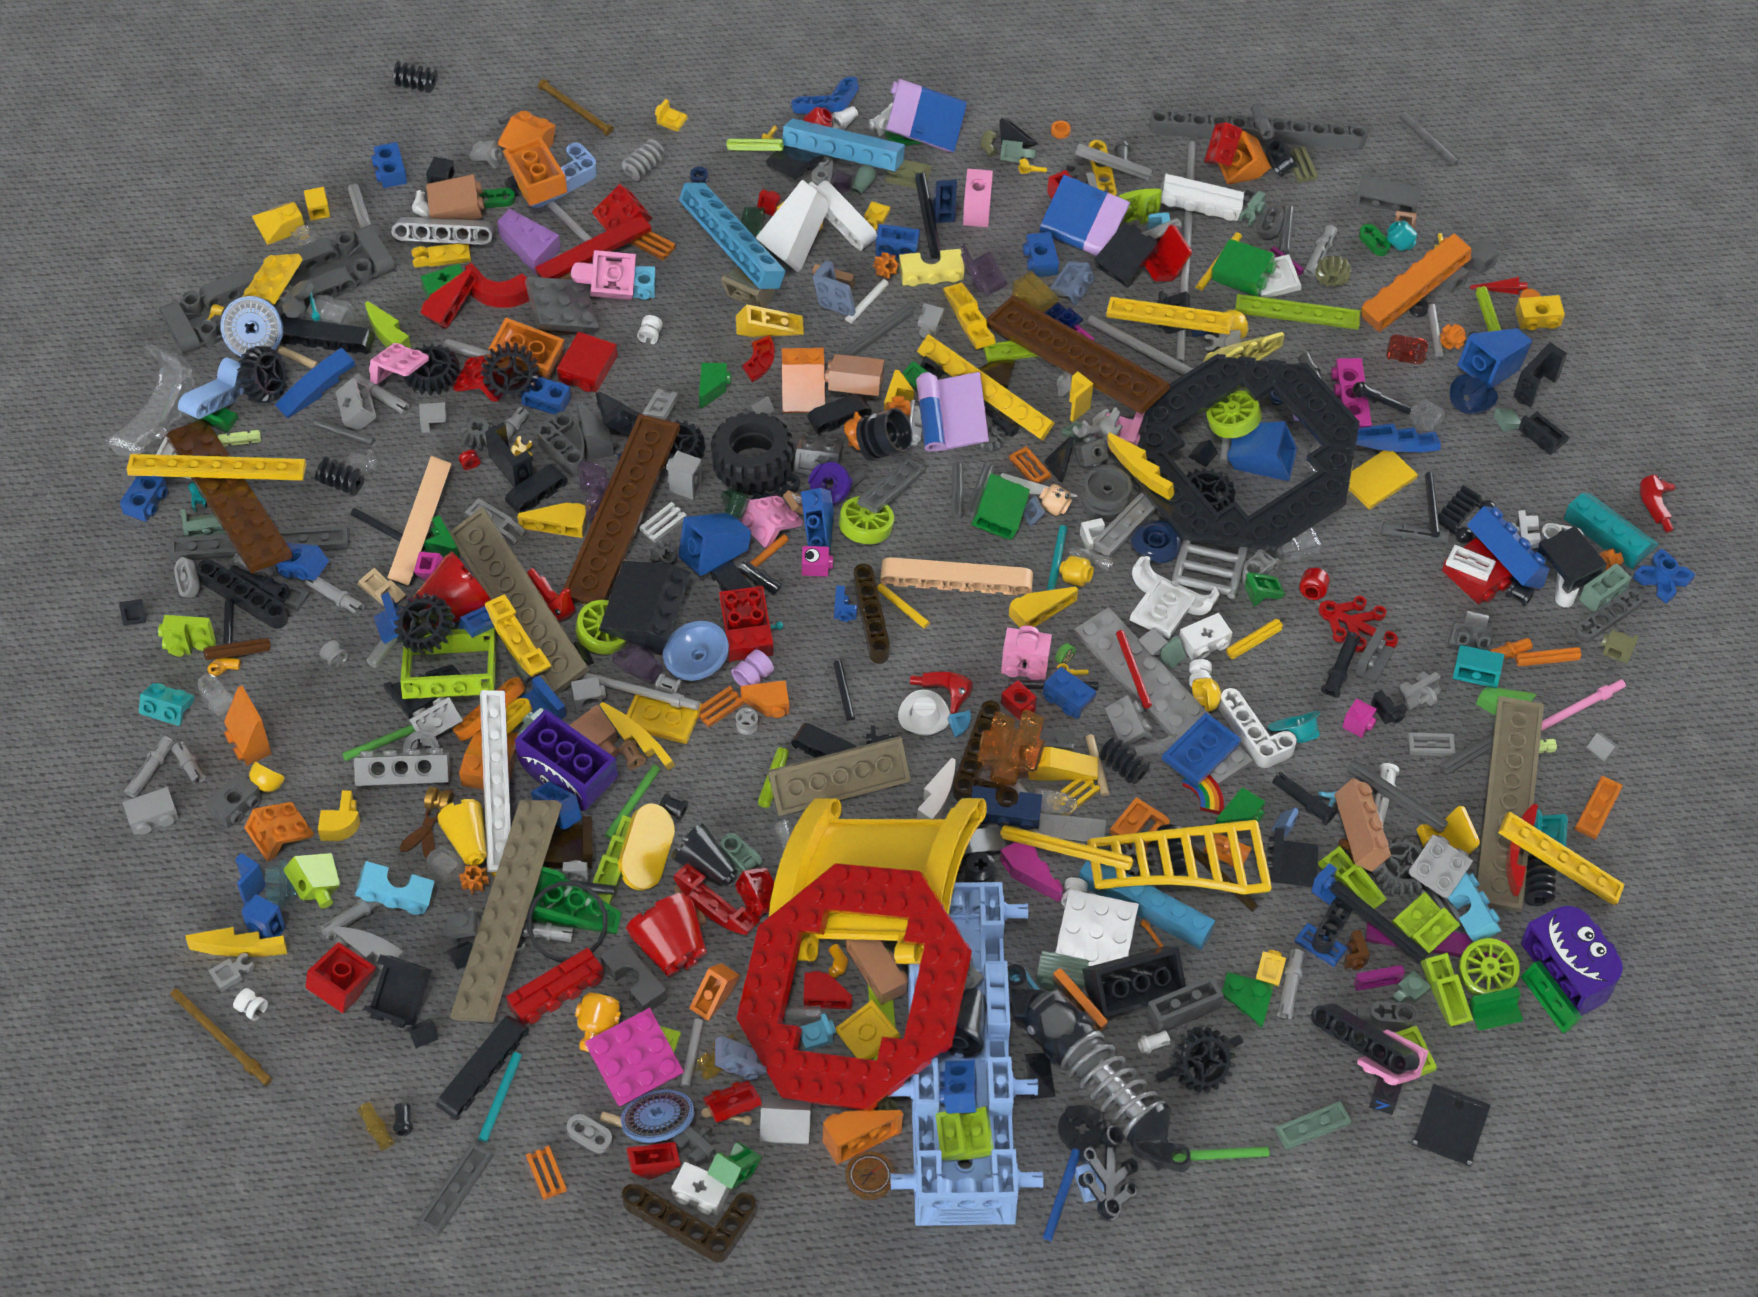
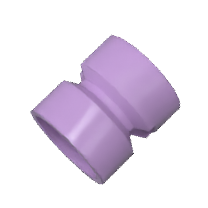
M756 649L746 657L745 662L741 661L737 664L731 673L734 680L740 686L760 684L761 680H764L774 672V666L763 652Z

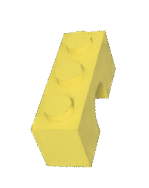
M961 249L940 251V261L936 264L923 262L920 253L899 254L902 286H916L924 283L937 284L938 282L945 281L954 283L964 280V264Z

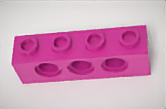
M1337 358L1335 367L1331 368V379L1336 381L1333 392L1360 421L1359 428L1370 427L1372 422L1368 400L1362 397L1357 398L1352 392L1356 382H1365L1362 358Z

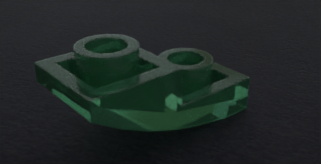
M744 207L741 223L755 238L762 231L765 207Z

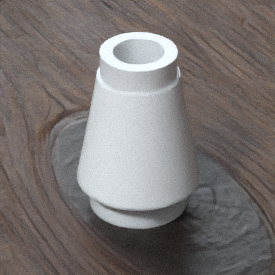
M851 106L843 111L832 113V128L844 130L858 116L857 109Z

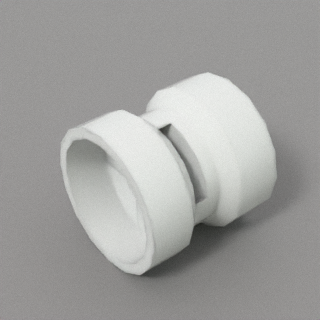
M647 315L642 320V327L639 329L637 337L641 342H646V339L650 338L652 339L650 344H655L658 341L663 322L656 316Z
M1196 659L1190 663L1189 671L1192 674L1189 678L1190 687H1192V682L1195 679L1204 677L1212 679L1210 675L1212 672L1211 662L1205 659Z
M1072 877L1066 879L1064 884L1066 892L1062 895V905L1064 907L1066 905L1069 889L1087 893L1088 883L1080 878Z
M245 988L236 997L233 1007L239 1012H245L246 1016L252 1021H256L259 1017L254 1013L257 1009L264 1013L268 1007V1001L262 997H256L255 992Z

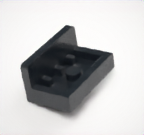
M1537 411L1530 417L1525 415L1518 429L1525 437L1531 439L1549 455H1552L1563 446L1569 438L1568 435Z

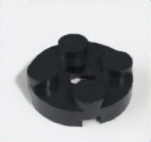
M1088 1105L1067 1107L1059 1119V1138L1071 1151L1072 1149L1082 1151L1088 1147L1092 1149L1098 1148L1103 1144L1101 1141L1102 1131L1107 1128L1103 1112ZM1085 1124L1089 1131L1086 1130L1084 1134H1080L1079 1129L1075 1127Z

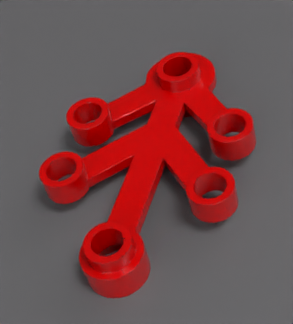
M1356 596L1353 601L1341 604L1331 600L1323 601L1319 605L1318 612L1323 619L1329 621L1333 631V639L1336 642H1343L1347 631L1340 627L1338 620L1344 622L1348 631L1356 633L1357 636H1360L1358 630L1373 636L1376 628L1364 622L1384 620L1387 613L1386 608L1379 605L1370 612L1354 615L1344 613L1351 610L1362 611L1365 609L1366 598ZM1387 631L1384 636V640L1387 641L1386 646L1396 648L1398 643L1397 635L1392 631ZM1361 637L1359 643L1363 646L1357 645L1356 652H1363L1366 648L1367 641Z

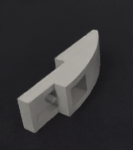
M335 926L332 929L333 942L335 944L340 942L369 963H375L381 971L383 965L377 964L380 954L392 955L405 960L402 950L374 934L348 927Z

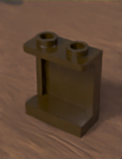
M582 816V825L574 824L564 830L555 825L543 867L563 868V862L574 860L587 862V868L592 867V816Z

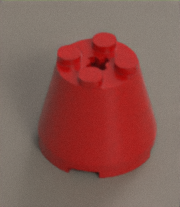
M451 551L441 560L416 594L423 597L424 593H428L430 597L437 595L439 599L445 600L446 605H449L452 609L450 612L455 617L451 621L457 623L460 621V617L485 607V603L491 601V598L475 577L464 567L465 565Z
M683 892L656 902L654 907L644 913V916L642 913L637 914L626 926L630 938L667 977L675 975L682 967L688 970L698 964L697 959L707 954L694 903L689 895L685 896Z

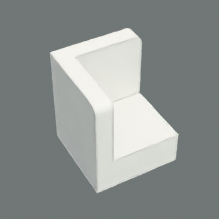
M1102 518L1081 523L1080 536L1088 555L1099 552L1093 548V540L1104 530L1105 524Z

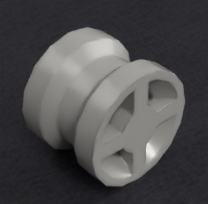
M335 640L326 643L319 653L323 660H327L328 666L332 669H336L348 659V653L344 649H340V644Z
M742 708L736 713V729L739 733L751 735L757 731L758 714L752 708Z

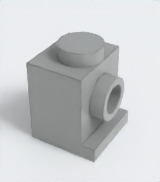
M924 303L923 314L920 315L917 324L920 327V336L926 338L929 334L936 339L943 322L944 308Z

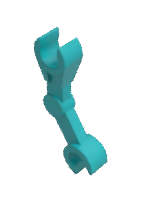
M192 480L188 485L189 492L192 495V509L197 512L195 506L203 504L204 510H206V501L200 495L198 488Z

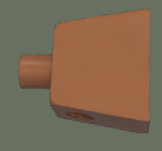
M598 705L569 725L613 757L618 755L619 750L614 746L617 742V732Z

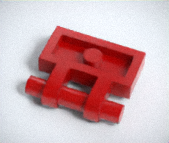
M749 1080L741 1083L737 1081L732 1083L731 1087L721 1091L718 1089L711 1091L710 1095L703 1097L704 1104L708 1106V1110L716 1123L728 1120L732 1116L751 1111L755 1107L762 1105L760 1096Z

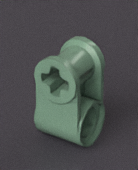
M730 833L721 839V848L739 875L745 870H752L756 866L763 864L759 854L750 848L738 835ZM733 846L736 849L728 850L727 847Z

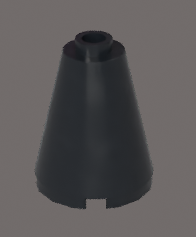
M703 823L693 828L683 838V843L680 846L681 849L676 847L671 854V858L683 866L689 863L703 874L706 879L718 886L723 884L728 886L736 877L734 874L735 867Z
M970 988L963 991L952 1047L946 1051L948 1054L955 1056L957 1052L963 1054L962 1058H973L982 1052L984 1047L986 997L979 989Z

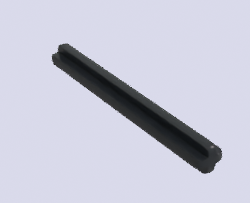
M924 172L916 173L915 182L930 257L940 258L941 247L926 174Z
M1340 881L1333 883L1330 888L1331 893L1414 960L1420 963L1425 959L1428 954L1425 949Z

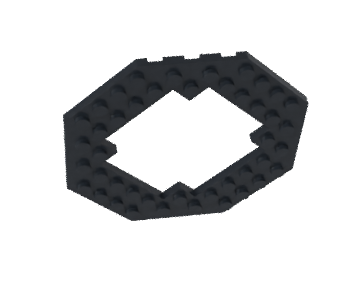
M1216 354L1170 383V389L1145 411L1137 447L1146 451L1147 461L1159 466L1160 476L1173 483L1174 495L1169 501L1148 488L1131 474L1132 481L1182 540L1275 551L1344 507L1347 503L1360 421L1308 363L1295 365L1286 364V361L1269 359L1267 362L1258 361L1252 357L1239 356L1238 358H1230L1224 354ZM1242 387L1255 401L1273 390L1322 445L1307 455V461L1317 471L1315 474L1249 516L1236 501L1217 512L1170 457V455L1185 446V441L1175 429Z

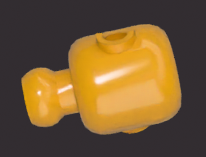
M587 993L583 997L582 1002L578 1003L575 1017H578L577 1027L585 1032L584 1037L579 1042L580 1050L589 1052L585 1041L618 1025L621 1012H619L620 1004L617 999L598 993Z

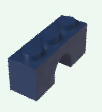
M973 786L971 798H983L987 806L986 816L980 824L995 823L1000 827L1005 825L1020 826L1024 830L1039 828L1043 794L1019 792L1018 801L1014 806L1002 807L995 799V788Z

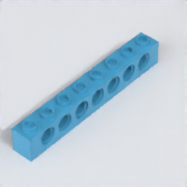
M684 183L679 197L682 205L759 289H779L786 272L783 267L705 183Z

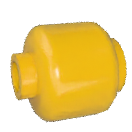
M1072 555L1066 561H1062L1059 572L1062 574V579L1065 583L1082 587L1091 581L1094 568L1088 559Z

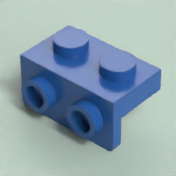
M1060 667L1044 682L1042 695H1044V698L1049 703H1055L1062 708L1066 715L1073 716L1078 720L1081 710L1096 696V691L1063 667Z

